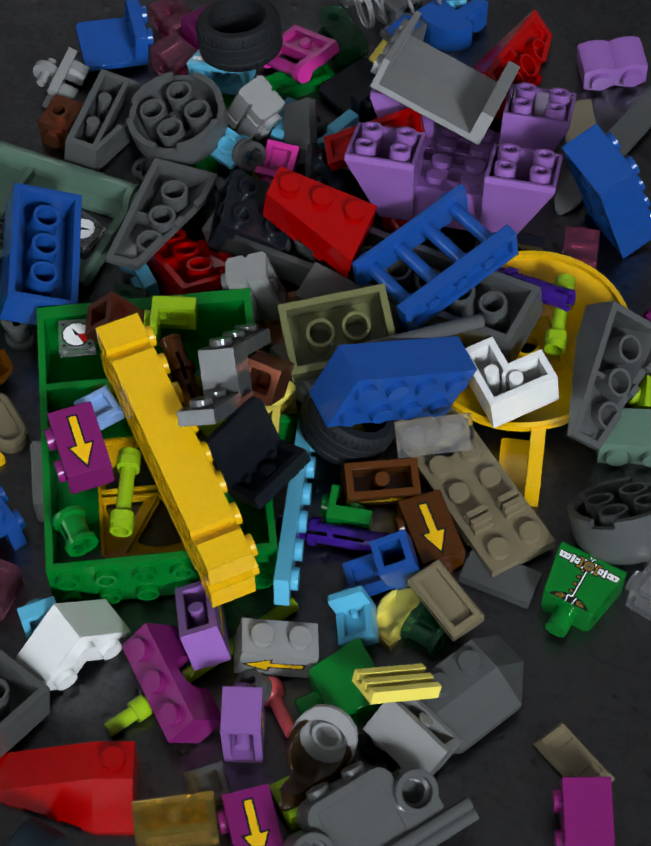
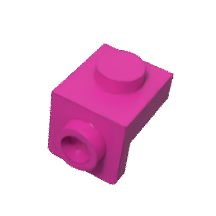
M268 139L265 148V161L261 167L256 166L254 173L259 179L272 183L280 166L293 172L296 171L301 148L300 146Z

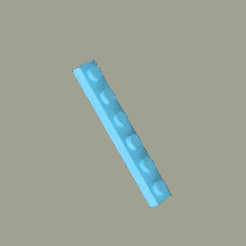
M299 418L294 445L306 449L311 461L288 483L274 574V605L289 606L291 590L298 591L300 568L295 567V562L303 561L304 539H300L299 534L307 532L308 511L303 510L304 505L311 504L312 483H307V479L315 477L316 457L311 456V452L315 451L303 437L299 426Z

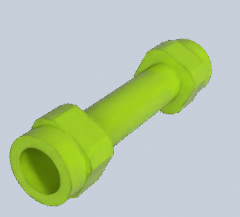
M558 274L553 284L575 290L576 279L570 274ZM556 307L553 310L551 329H547L545 333L544 351L550 355L559 356L565 353L568 336L565 326L568 312Z
M124 447L119 450L116 467L117 472L120 473L116 509L112 510L110 514L109 532L116 537H129L133 533L135 516L134 512L131 511L134 480L135 475L140 473L141 452L133 447Z

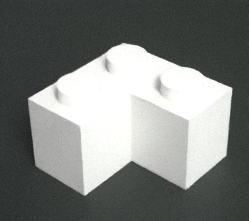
M493 336L465 348L477 368L468 384L493 428L559 400L558 376L542 349L508 363Z
M106 599L55 603L15 659L21 666L46 684L50 691H61L69 688L76 681L77 673L85 662L101 659L109 660L115 657L122 650V643L131 630Z

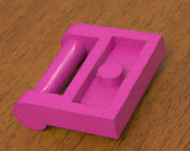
M293 25L282 34L283 43L278 55L262 67L277 69L291 75L297 82L307 83L314 70L326 64L330 58L340 51L336 40ZM283 54L299 62L296 64L279 56Z

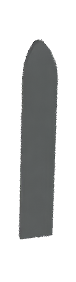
M651 85L609 130L621 146L619 152L624 157L651 128ZM571 172L558 187L554 198V212L557 215L565 214L582 203Z

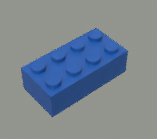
M596 123L562 146V150L587 214L624 259L651 240V211L648 208L651 206V203L643 192L646 187L637 175L640 173V169L630 155L624 157L619 152L621 146L615 136L610 131L605 134Z
M14 182L5 207L0 288L1 320L37 325L36 308L78 304L82 195Z
M459 336L344 344L337 347L310 389L309 394L326 427H350L355 424L372 422L380 424L391 420L403 419L408 421L414 418L429 416L437 418L450 411L451 405L459 394L466 389L469 380L477 371V368Z

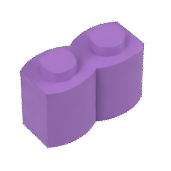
M625 36L611 41L592 40L577 45L576 63L583 89L601 91L614 85L633 87L646 81L648 64L639 37Z

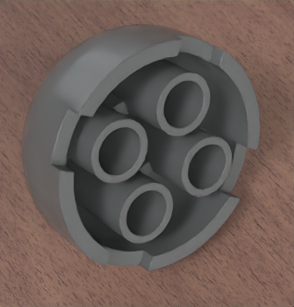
M169 72L151 79L132 97L133 105L130 109L129 117L126 118L132 138L137 148L146 158L152 162L154 158H159L189 167L211 156V153L218 147L221 137L225 136L228 127L227 108L219 87L209 77L194 72V75L176 76L173 72Z
M632 476L608 480L579 492V501L568 503L567 509L572 534L578 546L585 553L612 565H634L651 560V483L633 482Z

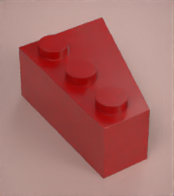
M280 166L266 193L263 216L295 242L299 240L312 250L313 256L320 262L324 260L338 271V274L348 279L352 271L351 263L359 256L372 228L377 206Z

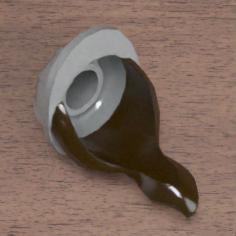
M317 704L307 709L292 727L285 752L291 773L290 777L281 787V802L279 805L281 811H288L298 807L303 800L307 799L306 792L313 785L335 780L340 775V772L351 764L358 745L357 726L350 715L341 708L331 704Z

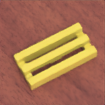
M423 663L355 669L352 682L370 704L438 698L442 687L439 682H433L434 676L430 672L425 673L426 667Z

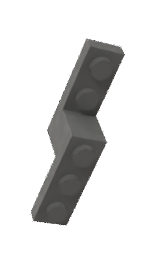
M256 323L234 326L235 330L225 331L221 337L209 339V345L197 350L203 396L189 399V404L177 411L179 427L217 424L234 413L248 398L253 396L248 355L271 342L269 328L257 329Z

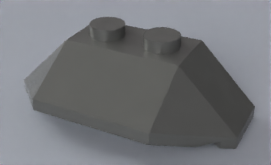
M498 634L471 639L428 671L434 676L433 682H439L442 687L438 698L423 699L421 701L463 740L453 754L465 752L521 708L524 661Z

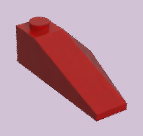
M533 10L472 68L498 81L508 61H511L520 66L512 82L513 84L526 82L538 86L542 79V76L539 75L540 66L546 62L552 33L537 11ZM510 88L495 115L496 118H503Z
M179 229L146 263L163 294L167 296L223 290L221 274L225 273V261L233 256L225 251L216 253L209 249V245L201 239L195 242L186 237V231Z
M92 741L6 753L0 758V803L22 811L26 809L44 815L47 819L58 823L62 821L80 827L82 831L94 835H135L139 756L135 741Z

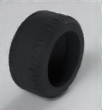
M218 0L206 7L196 21L198 46L203 60L210 66L222 71L246 72L258 69L271 62L282 48L283 36L280 15L275 6L266 0Z
M310 394L302 403L299 412V426L305 440L317 454L339 466H343L344 463L377 461L380 459L395 438L399 424L398 420L385 421L380 424L373 422L362 423L366 432L344 426L326 427Z

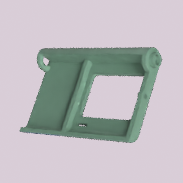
M0 140V218L5 217V207L14 182L82 195L83 209L113 218V221L90 257L85 260L80 259L79 285L89 286L105 262V257L140 185ZM0 239V258L2 259L3 241Z

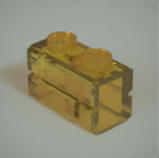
M213 790L195 793V796L183 794L132 801L134 833L137 846H211L220 844Z

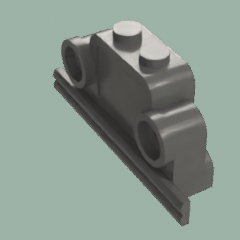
M358 761L344 768L340 772L342 777L330 785L328 782H323L306 792L308 798L299 804L296 811V819L302 831L292 833L285 840L283 846H437L477 821L479 816L468 797L445 809L439 797L437 781L426 770L404 768L398 769L391 774L385 768L363 765L362 761Z

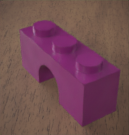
M145 623L122 645L123 651L168 743L200 744L220 725L221 713L209 689L191 685L180 673L179 669L189 658L181 642L177 626Z

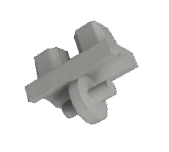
M69 47L59 68L56 66L57 61L54 58H48L47 61L40 60L35 63L33 74L38 79L37 85L45 87L46 84H50L47 90L48 94L42 105L43 107L47 108L55 94L73 100L76 99L79 89L66 84L65 81L68 80L82 87L90 67L75 60L77 50Z

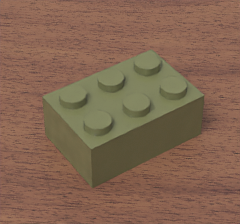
M385 283L277 305L288 361L295 363L291 374L293 384L318 379L339 345L357 344L396 334Z

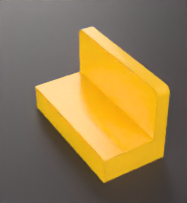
M546 427L532 428L530 440L502 438L499 464L529 505L533 507H538Z

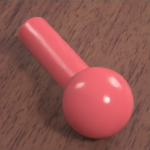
M267 676L272 682V692L264 706H270L283 733L288 739L295 720L283 700L285 686L278 677Z

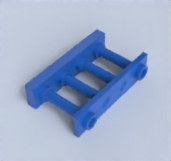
M462 184L442 194L438 201L372 249L361 253L351 263L355 282L358 285L364 286L372 279L378 284L385 283L386 291L399 303L396 307L400 327L406 332L420 328L519 254L517 233L510 226L505 225L499 231L491 233L467 211L466 188ZM456 219L481 244L472 251L464 253L440 229ZM429 239L454 264L442 273H437L413 249ZM399 259H402L427 284L415 293H408L385 269Z

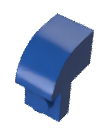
M433 0L417 10L422 13L420 19L427 24L424 41L438 50L456 52L471 47L472 34L479 32L487 24L488 2L486 0H472L456 10L445 0H441V6L438 5L437 0Z
M405 529L370 541L372 553L342 563L348 587L362 586L370 597L390 589L397 588V590L408 588L407 579L421 571L411 537Z

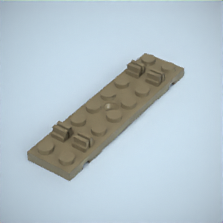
M451 408L448 413L443 415L445 417L432 418V416L414 418L410 421L398 420V430L393 440L406 458L417 457L419 477L429 491L440 489L457 532L467 546L472 547L476 556L492 578L517 564L522 565L555 547L556 540L466 417ZM447 449L452 452V455L445 457L439 455V452Z

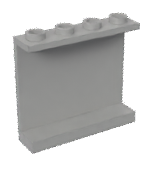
M416 10L410 20L403 19L390 42H387L382 53L377 57L370 71L375 74L370 87L479 145L520 66L508 61L498 81L485 76L412 36L422 15L421 12Z

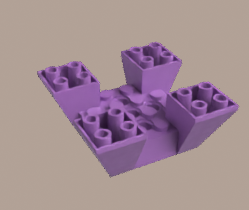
M526 82L512 83L503 112L501 132L497 133L488 128L479 145L424 115L422 117L425 133L417 132L410 127L392 128L372 121L358 122L345 152L344 161L370 203L377 206L376 212L378 216L410 221L438 201L442 194L462 184L466 188L467 211L491 233L497 232L505 225H508L518 234L555 194L563 154H556L553 151L570 128L577 93H571L564 88H539L534 84ZM372 88L370 99L377 118L409 108ZM456 219L444 226L467 230Z

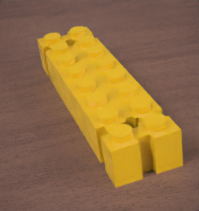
M138 313L96 327L105 375L113 392L116 393L127 423L193 567L200 576L201 584L212 608L255 592V576L260 574L254 558L258 555L255 542L251 534L244 535L239 526L243 524L238 506L235 502L228 503L225 493L228 492L224 477L220 471H213L210 465L213 462L209 446L204 441L199 442L195 434L199 432L198 425L183 427L178 425L177 411L183 408V393L177 381L170 382L168 374H171L168 361L164 353L157 354L154 346H157V341L151 326H144Z

